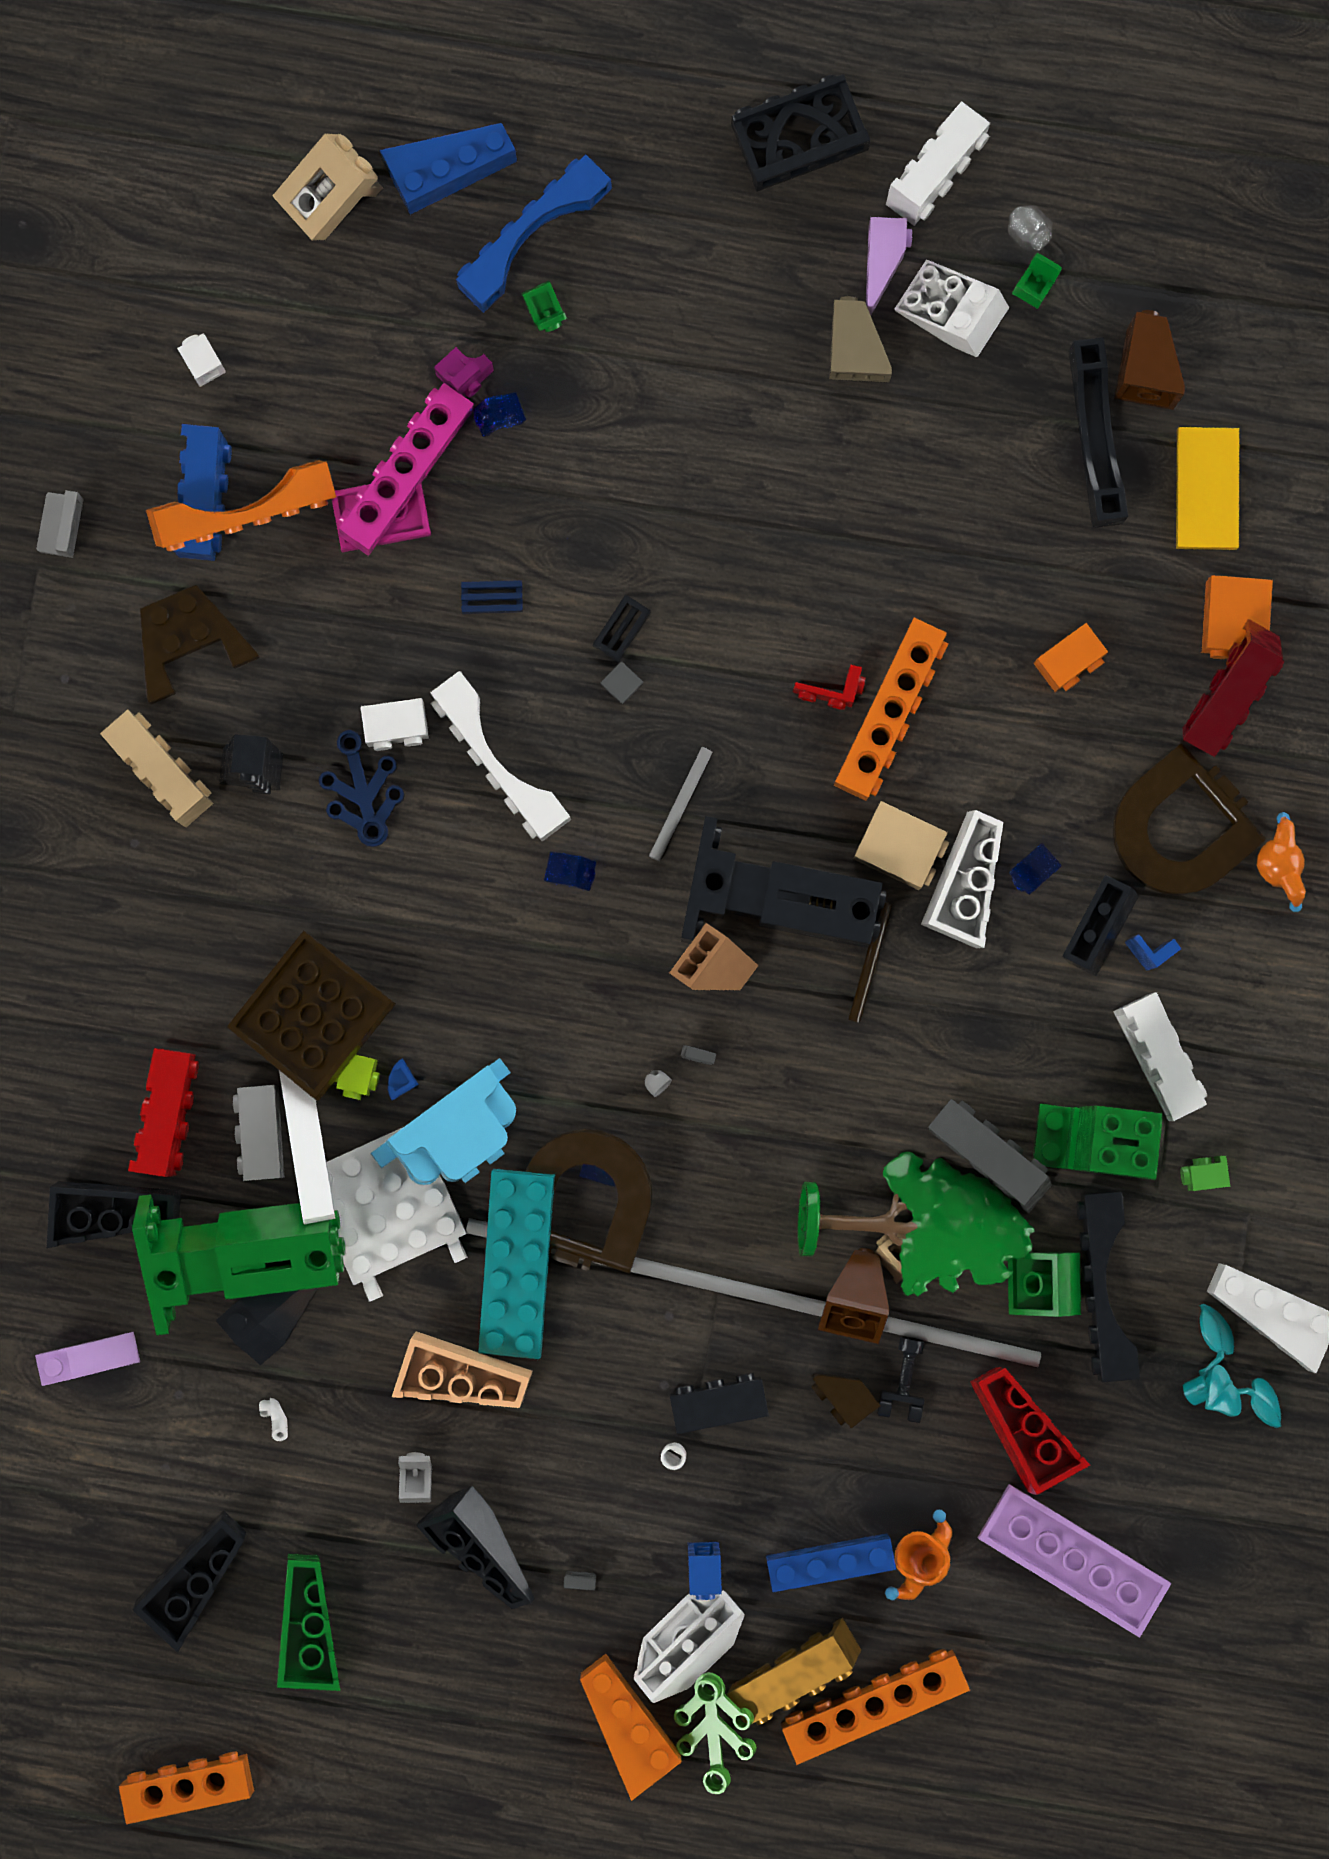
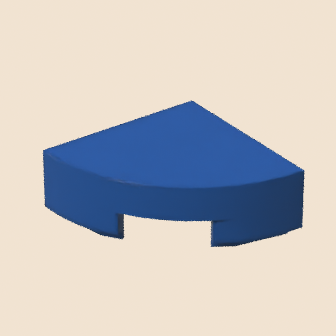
M403 1058L393 1066L389 1075L388 1092L392 1101L419 1085Z

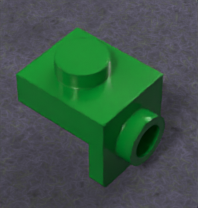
M1036 253L1012 294L1038 309L1055 283L1062 267L1043 255Z
M549 281L521 293L535 327L539 331L545 329V332L553 331L562 326L561 321L567 319Z

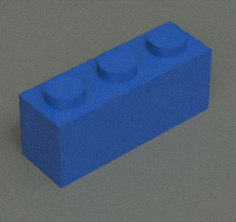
M719 1542L688 1543L690 1595H696L697 1600H713L716 1594H722Z

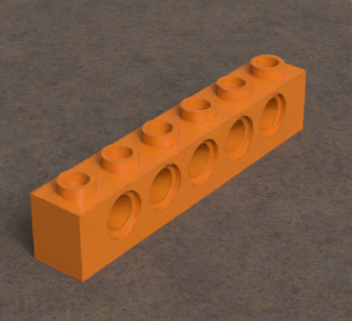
M915 617L913 618L834 786L867 801L870 794L873 796L877 795L883 779L878 778L883 767L889 769L896 755V752L891 749L896 739L902 742L909 728V725L904 722L909 712L912 714L916 713L922 697L917 695L922 685L929 686L935 670L931 669L932 663L935 658L941 660L949 644L943 641L947 634L946 632ZM916 649L924 651L927 661L916 663L911 658V652ZM903 676L911 678L914 688L908 691L901 689L898 685V679ZM891 703L898 705L901 715L897 718L889 717L885 713L886 705ZM883 731L888 737V742L885 745L875 744L871 737L872 733ZM862 758L871 759L875 764V770L870 773L861 771L858 765L859 760Z
M946 1649L937 1650L928 1656L929 1660L920 1664L917 1661L909 1662L900 1667L901 1672L890 1677L888 1673L879 1675L871 1680L872 1684L862 1689H860V1686L851 1687L842 1693L843 1697L834 1701L831 1698H826L813 1705L815 1709L806 1713L799 1710L785 1717L786 1721L781 1723V1727L796 1765L970 1691L953 1650L948 1652ZM930 1672L939 1674V1681L934 1686L923 1684L925 1675ZM899 1685H908L911 1688V1692L908 1697L899 1699L894 1695L895 1689ZM872 1697H878L882 1700L881 1707L876 1711H870L865 1707L867 1700ZM847 1709L854 1713L850 1722L840 1723L836 1719L837 1714L841 1710ZM813 1722H821L825 1729L822 1734L814 1736L808 1732L809 1725Z

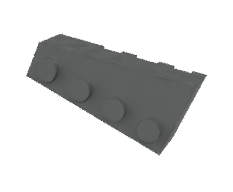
M951 1099L929 1125L930 1132L962 1159L966 1158L969 1164L987 1179L991 1178L993 1183L1005 1195L1017 1199L1021 1203L1020 1207L1029 1214L1052 1186L1049 1176L1046 1175L1048 1169L1035 1158L1030 1162L1021 1154L1024 1150L1013 1140L1009 1139L1005 1142L997 1136L1000 1131L985 1119L981 1123L973 1116L976 1111L961 1100L957 1104Z

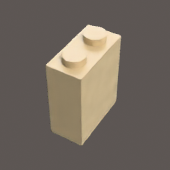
M881 801L853 859L920 890L923 884L929 886L934 877L936 869L932 868L936 856L942 859L949 845V842L944 840L948 832Z

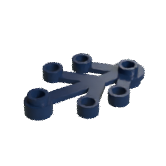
M346 730L338 736L337 746L344 755H347L355 789L338 780L337 776L330 771L323 772L320 775L319 784L324 790H333L359 805L363 819L347 811L345 806L339 801H331L327 805L326 812L330 818L334 820L340 819L357 829L358 837L363 844L369 847H377L387 839L388 827L386 821L394 807L400 804L405 797L401 787L397 785L388 787L385 793L386 799L375 815L372 802L388 775L395 773L397 763L390 756L382 757L378 762L377 771L367 786L359 755L363 745L362 739L355 731ZM348 739L356 741V746L353 749L345 747V742ZM386 760H390L393 763V767L389 771L382 769V764ZM326 776L334 778V783L331 786L323 784V779ZM395 789L399 790L401 793L400 798L391 800L390 792ZM334 805L341 806V813L337 816L331 814V808ZM373 826L377 827L379 830L376 837H369L368 829Z

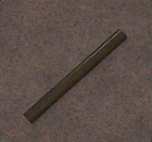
M889 903L884 904L883 910L878 912L876 921L881 922L878 939L875 942H871L868 946L848 1019L860 1023L893 906Z

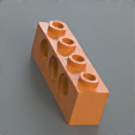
M237 1751L228 1752L220 1755L219 1760L207 1762V1758H200L188 1762L189 1766L177 1769L176 1764L158 1768V1773L146 1775L145 1771H138L127 1775V1779L119 1786L126 1824L249 1799L254 1792L247 1754L238 1756ZM210 1774H221L225 1781L224 1785H214L210 1781ZM187 1779L191 1781L194 1787L193 1792L188 1793L181 1790L179 1780ZM149 1786L159 1787L162 1790L163 1797L161 1799L151 1797L148 1791Z

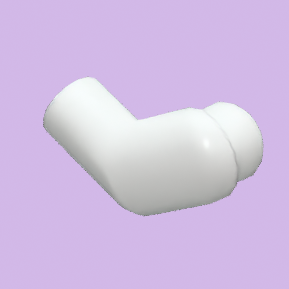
M274 1398L260 1401V1416H271L273 1439L276 1441L285 1440L288 1436L287 1418L279 1402Z

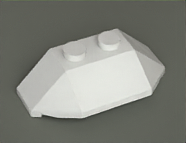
M722 1591V1594H716L713 1600H697L696 1595L688 1594L643 1637L637 1671L634 1674L635 1682L653 1703L689 1689L701 1674L705 1673L734 1645L745 1614L725 1591Z

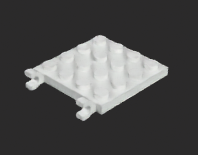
M402 1128L326 1162L334 1211L338 1210L340 1215L341 1227L338 1229L339 1237H344L346 1254L343 1256L344 1265L353 1285L360 1282L363 1283L369 1302L383 1296L376 1281V1275L447 1243L454 1263L468 1258L459 1237L467 1233L441 1174L433 1183L419 1185L409 1178L406 1168L397 1157L381 1168L371 1155L374 1150Z

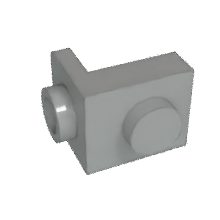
M411 1452L406 1456H399L400 1503L431 1502L432 1464L430 1456H425L419 1452Z

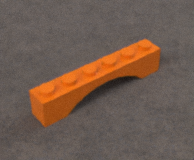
M316 460L290 468L284 478L267 495L239 509L223 512L203 511L183 503L171 502L147 509L146 513L156 546L166 547L167 551H174L185 547L184 542L195 539L196 543L211 540L214 538L213 533L224 530L225 534H231L243 530L242 525L253 522L254 526L271 522V516L282 514V517H289L299 514V508L310 505L311 509L326 506L328 505L327 500L335 498L336 494L327 461Z

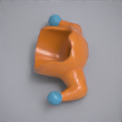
M1282 812L1277 816L1279 824L1277 825L1275 837L1273 840L1267 841L1261 848L1256 866L1260 875L1273 887L1284 889L1288 899L1291 901L1289 909L1293 912H1299L1302 909V901L1306 893L1301 879L1305 859L1302 850L1296 845L1294 823L1290 820L1289 814Z
M936 1510L933 1513V1519L937 1522V1528L932 1535L921 1531L911 1532L898 1543L894 1560L897 1569L905 1576V1581L899 1588L888 1587L885 1591L887 1599L914 1600L925 1586H933L941 1582L950 1569L948 1546L953 1531L946 1521V1513L943 1510Z

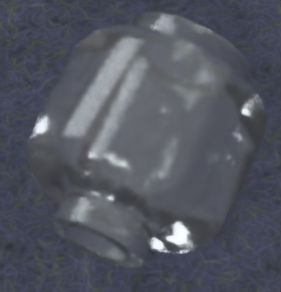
M1020 206L1010 214L1008 233L1022 249L1027 251L1033 249L1040 250L1050 241L1053 224L1038 206Z

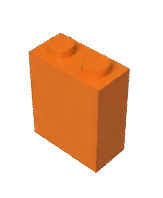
M1212 575L1206 581L1201 653H1210V658L1227 659L1229 656L1228 652L1233 643L1240 644L1245 637L1246 630L1243 627L1248 619L1270 631L1273 580Z

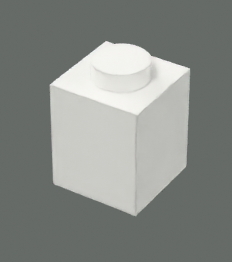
M204 333L199 336L192 335L182 342V346L177 348L200 387L226 373Z

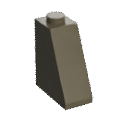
M851 296L834 300L829 379L890 382L892 367L865 301H858V298Z

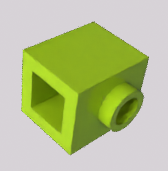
M355 1055L335 1080L337 1082L336 1088L344 1090L342 1096L361 1100V1095L369 1096L371 1090L376 1091L380 1073L375 1072L378 1060Z

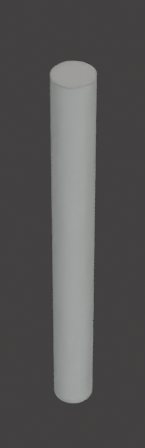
M701 747L651 850L649 857L652 859L661 860L712 755V751Z

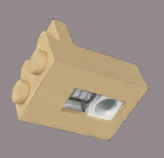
M324 134L272 195L311 240H326L363 196L376 197L383 189L377 181L378 176L372 170L373 168L370 163L363 157H358L357 152L352 148L351 142L341 134ZM311 196L314 198L315 201L313 209H311L309 205V200Z

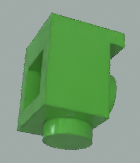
M1214 1156L1215 1162L1213 1163L1211 1157L1192 1159L1193 1165L1180 1168L1182 1184L1187 1185L1188 1191L1230 1187L1226 1156Z

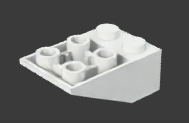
M927 259L895 307V311L950 346L975 357L979 356L1009 309L999 289Z

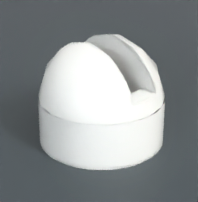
M675 1442L667 1444L661 1453L662 1464L671 1470L679 1469L684 1465L686 1460L684 1447ZM671 1449L682 1456L681 1459L668 1450Z

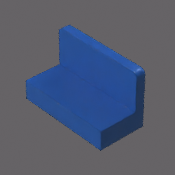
M1139 934L1125 941V944L1146 971L1157 968L1181 950L1175 939L1162 943L1153 951Z

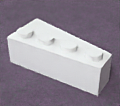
M961 101L937 130V139L931 138L923 146L917 157L919 161L916 162L912 159L905 167L901 178H896L892 182L886 205L901 217L907 218V221L913 226L916 225L920 218L925 221L935 208V205L932 203L938 195L943 198L953 185L952 177L956 172L962 174L972 160L969 158L970 154L974 149L980 151L988 141L990 136L987 132L990 122Z
M977 810L967 812L921 925L972 947L985 948V932L990 915L989 905L995 882L994 872L999 855L1003 828L1002 821Z
M1219 1263L1207 1292L1237 1316L1241 1317L1252 1328L1273 1342L1279 1349L1296 1360L1306 1370L1317 1373L1329 1345V1311L1230 1266Z

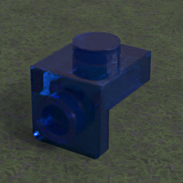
M516 392L485 398L473 409L475 423L483 437L489 436L495 430L518 426L526 421Z
M1041 843L1009 873L1012 876L1013 884L1020 891H1026L1030 895L1062 865Z
M550 851L544 881L590 891L592 882L595 879L596 862L582 856Z

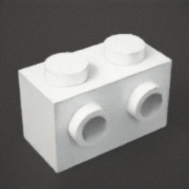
M422 698L361 707L365 743L368 747H374L375 751L391 749L392 744L404 742V746L423 744L422 739H429L425 706Z

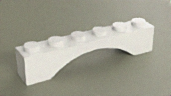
M460 671L430 692L434 698V701L430 703L441 718L447 715L453 723L448 728L459 742L465 739L471 747L467 753L477 766L482 763L490 772L485 777L495 790H498L500 787L508 796L504 799V802L514 815L518 812L521 813L526 820L522 826L532 839L538 836L541 841H544L571 820L569 814L552 792L537 789L520 781L496 760L487 746L482 732L480 698Z

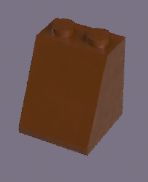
M1153 310L1136 312L1126 331L1114 399L1174 410L1185 393V385L1167 317L1159 316L1160 314Z

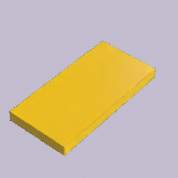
M1178 427L1176 549L1237 550L1239 548V428Z

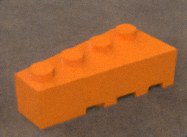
M605 1654L581 1672L580 1681L632 1801L682 1762L681 1754L607 1654Z

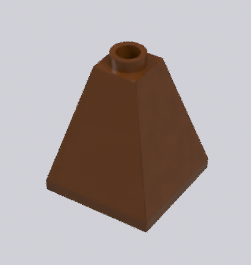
M860 1248L854 1250L828 1294L818 1330L879 1344L889 1315L879 1255H876L871 1249Z

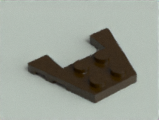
M197 585L140 608L146 694L150 705L176 694L164 667L165 664L222 640L234 669L260 658L252 646Z

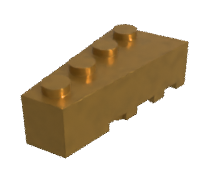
M840 1618L833 1623L834 1627L828 1634L822 1636L820 1632H817L809 1637V1640L800 1647V1651L797 1652L796 1649L791 1648L774 1661L776 1664L774 1667L766 1663L732 1684L727 1696L740 1709H749L754 1715L753 1723L756 1722L757 1725H761L773 1717L772 1713L782 1708L783 1711H787L800 1702L798 1698L806 1694L812 1697L826 1688L825 1684L835 1679L836 1682H840L853 1673L852 1669L861 1652V1648L843 1618ZM739 1715L744 1723H747V1719L744 1716Z

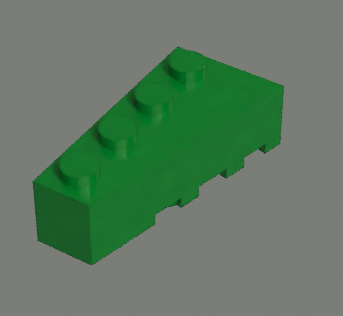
M288 1554L277 1688L340 1691L319 1556Z

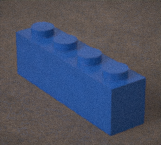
M888 1533L766 1555L772 1592L896 1570L891 1538Z

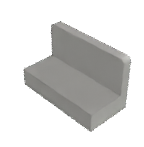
M65 490V495L50 492L46 494L36 548L38 552L73 558L84 500L78 492Z

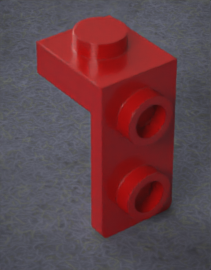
M850 665L843 694L795 682L793 693L799 694L798 698L804 701L816 702V699L828 701L827 705L829 707L845 710L846 706L852 707L856 694L862 695L866 677L860 676L862 667Z

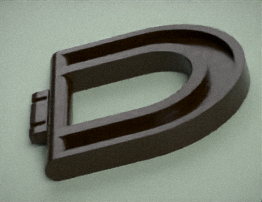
M1182 743L1127 790L1119 802L1113 822L1114 845L1118 857L1126 870L1144 886L1154 891L1171 895L1191 894L1210 887L1222 879L1266 840L1262 833L1240 810L1243 806L1247 805L1248 801L1243 796L1237 802H1234L1233 799L1240 792L1225 775L1215 780L1214 777L1221 772L1217 765L1207 772ZM1192 777L1233 825L1195 858L1182 862L1172 861L1158 854L1152 847L1147 832L1148 821L1154 809Z
M581 1129L566 1132L553 1138L536 1153L525 1172L555 1175V1191L559 1177L567 1169L582 1164L593 1165L607 1172L613 1179L618 1192V1203L604 1248L551 1231L549 1257L552 1249H555L556 1252L553 1260L577 1267L579 1259L582 1258L584 1261L581 1269L589 1271L591 1263L594 1261L630 1274L652 1205V1185L645 1164L630 1145L607 1132Z

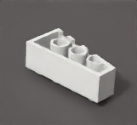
M1157 992L1145 995L1113 1011L1168 1121H1175L1207 1105L1204 1099L1207 1097L1206 1090L1199 1080L1196 1081L1192 1072L1193 1065L1191 1060L1183 1052L1179 1043V1037L1167 1017Z

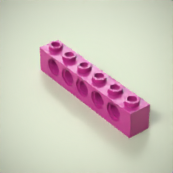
M445 383L442 384L439 390L436 388L432 389L424 402L427 404V407L421 414L419 412L414 414L407 425L410 428L409 432L404 438L399 436L390 448V452L393 454L387 462L382 460L377 465L372 474L375 479L369 487L367 485L362 486L355 497V500L358 501L352 511L346 509L337 522L340 525L339 536L368 556L473 412L474 403ZM434 414H441L447 421L443 425H435L430 418ZM417 438H424L430 445L426 449H417L413 445V441ZM400 462H407L411 465L412 470L409 473L402 474L396 470L395 466ZM383 486H389L394 490L395 494L390 498H383L378 494V490ZM366 510H371L376 513L377 519L368 523L363 521L360 515Z

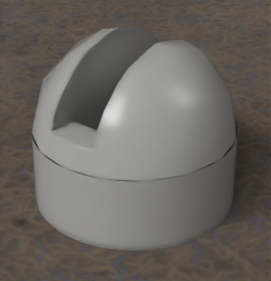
M653 1070L645 1077V1087L654 1097L659 1096L672 1082V1079L661 1070Z

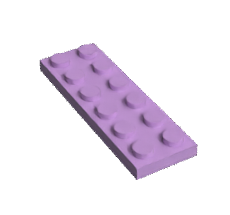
M1011 1484L1007 1486L977 1537L1139 1638L1171 1585L1168 1580Z

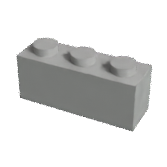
M278 1085L237 1088L238 1095H233L234 1113H239L240 1125L235 1126L236 1144H241L242 1156L237 1157L238 1174L243 1175V1181L285 1178Z

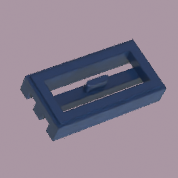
M522 580L461 582L462 614L523 612ZM516 589V593L468 594V590ZM516 600V605L468 606V601Z

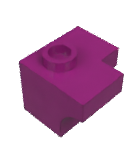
M457 347L434 367L436 376L443 383L468 398H471L480 390L482 386L480 383L494 371L492 362L484 354L477 358H470L462 354Z

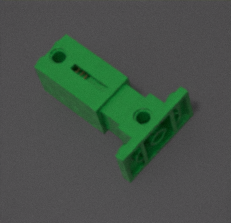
M1039 1104L1033 1159L1035 1158L1045 1167L1156 1180L1163 1121L1162 1113L1105 1106L1077 1108Z
M151 1194L139 1196L132 1232L156 1335L169 1334L171 1321L176 1319L175 1306L187 1305L189 1295L224 1291L226 1300L338 1285L339 1273L344 1272L343 1256L346 1254L344 1237H339L338 1229L341 1227L339 1211H334L335 1219L304 1225L300 1203L219 1213L217 1223L184 1227L182 1218L161 1221L159 1206H154Z

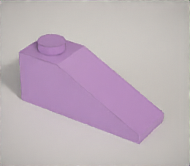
M870 218L866 305L870 315H872L900 265L906 247L911 248L912 229H907V218Z
M134 1332L35 1355L42 1386L140 1362Z

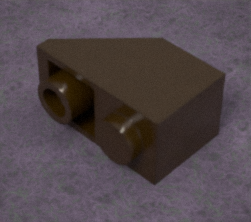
M815 1373L811 1376L815 1381V1384L811 1386L821 1401L828 1398L835 1408L830 1412L841 1426L847 1423L852 1429L880 1407V1404L860 1378Z

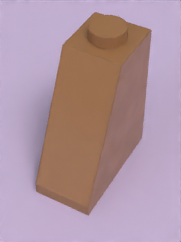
M706 923L669 973L692 990H741L758 965L728 937Z

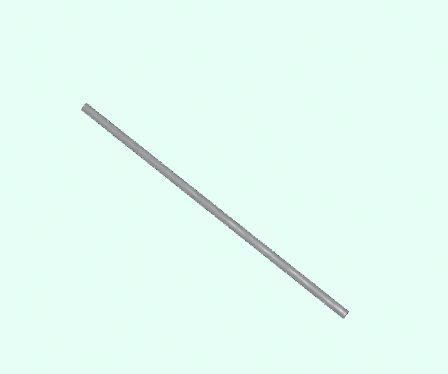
M469 1218L466 1233L487 1238L488 1222ZM552 1249L551 1253L555 1254L556 1250ZM637 1257L631 1270L633 1273L816 1316H822L826 1303L825 1301ZM893 1317L887 1318L883 1330L884 1332L1033 1367H1038L1041 1359V1352Z

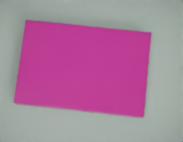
M422 483L418 486L377 546L431 536ZM362 486L335 491L336 497L332 498L338 536L340 525L337 522L346 509L352 511L358 501L355 500V497ZM383 486L378 490V494L383 498H390L395 494L394 490L389 486ZM366 510L360 515L361 519L368 523L377 519L376 513L371 510ZM339 536L342 553L358 550V548Z

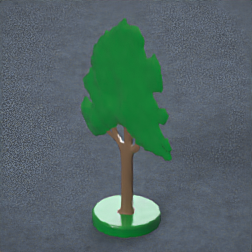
M902 1152L898 1157L891 1160L883 1170V1177L887 1180L889 1188L894 1192L891 1208L886 1214L876 1217L820 1214L819 1187L816 1182H804L799 1199L797 1235L799 1254L803 1257H811L815 1254L819 1229L869 1231L888 1235L893 1243L901 1246L899 1255L903 1278L902 1290L907 1296L915 1294L918 1297L928 1291L926 1285L939 1277L940 1286L954 1293L959 1288L956 1278L961 1276L964 1270L969 1269L974 1283L978 1285L1003 1283L1010 1275H1013V1271L1008 1270L1003 1262L1011 1258L1022 1259L1032 1251L1030 1233L1034 1232V1227L1030 1226L1027 1220L1020 1215L1019 1211L1011 1204V1199L1004 1196L1003 1192L996 1185H992L987 1178L977 1177L972 1173L961 1175L958 1169L953 1168L943 1158L935 1159L927 1171L921 1172L919 1168L923 1164V1159L917 1157L913 1152ZM908 1209L912 1212L913 1220L911 1222H894V1218L901 1211ZM897 1233L905 1234L906 1238L901 1239L897 1237Z

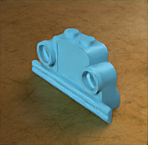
M500 1058L490 1066L487 1065L387 1139L371 1155L381 1168L397 1157L406 1168L409 1178L419 1185L433 1183L440 1174L449 1182H456L460 1179L464 1183L468 1182L480 1173L477 1169L480 1164L486 1160L489 1164H492L505 1154L501 1149L506 1144L508 1138L505 1128L513 1122L516 1106L499 1081L511 1072Z

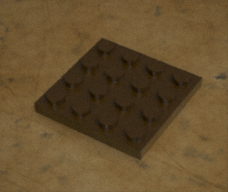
M303 930L227 1028L312 1098L319 1101L396 1003Z

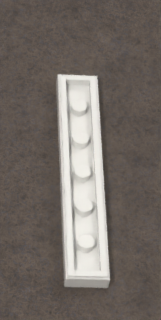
M279 1070L303 1223L305 1225L335 1219L316 1100Z

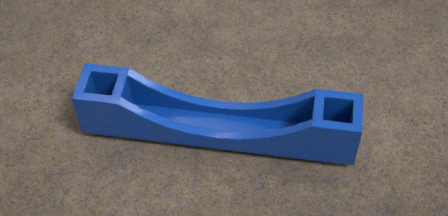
M586 154L580 160L574 159L566 167V174L558 181L556 179L552 180L545 187L544 195L537 202L535 200L529 202L522 211L523 215L516 222L510 221L506 224L500 233L501 236L494 243L488 242L479 252L480 257L472 264L470 262L465 264L458 272V278L456 279L458 288L483 313L505 293L506 280L511 263L519 248L533 232L543 224L559 216L575 211L591 210L612 189L611 179Z

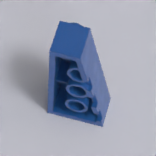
M502 123L380 150L383 163L410 215L517 162L515 148Z

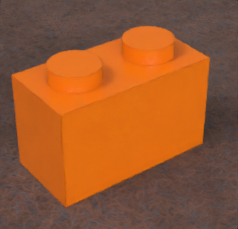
M1085 623L1037 658L1033 664L1054 692H1057L1062 687L1065 691H1068L1081 681L1078 675L1088 670L1091 674L1105 663L1102 658L1108 651L1089 625Z

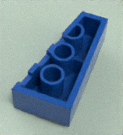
M182 424L181 435L187 438L186 449L180 451L179 463H181L182 474H185V478L178 482V502L198 510L223 512L225 511V505L221 504L222 493H227L228 475L224 474L225 464L231 461V445H228L219 427ZM218 532L213 533V539L196 543L195 539L184 542L185 547L174 550L179 558L215 561L216 552L220 553L222 535L218 534Z

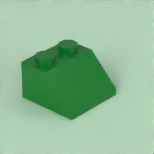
M1029 1252L1022 1259L1011 1258L1008 1260V1270L1013 1271V1275H1010L1008 1278L1009 1315L1051 1317L1081 1315L1080 1252Z

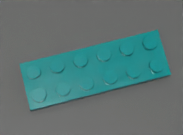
M493 1169L491 1171L478 1353L530 1359L541 1358L555 1175Z

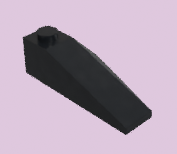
M473 1486L453 1493L416 1524L438 1551L443 1555L446 1551L451 1553L461 1561L458 1567L466 1573L468 1570L476 1573L483 1579V1586L511 1609L530 1604L535 1599L491 1507Z

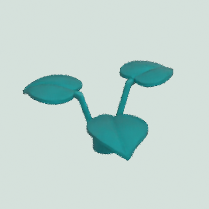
M1206 1304L1199 1305L1201 1307L1200 1328L1202 1336L1210 1349L1217 1352V1356L1206 1368L1199 1370L1200 1376L1183 1384V1391L1187 1400L1192 1405L1206 1401L1205 1409L1235 1417L1241 1413L1242 1409L1240 1395L1247 1394L1251 1396L1252 1409L1264 1423L1274 1428L1281 1427L1279 1401L1274 1389L1267 1381L1262 1378H1256L1252 1381V1388L1237 1389L1233 1385V1381L1230 1380L1226 1369L1221 1365H1217L1223 1360L1224 1353L1227 1355L1233 1354L1234 1337L1229 1324L1218 1311Z

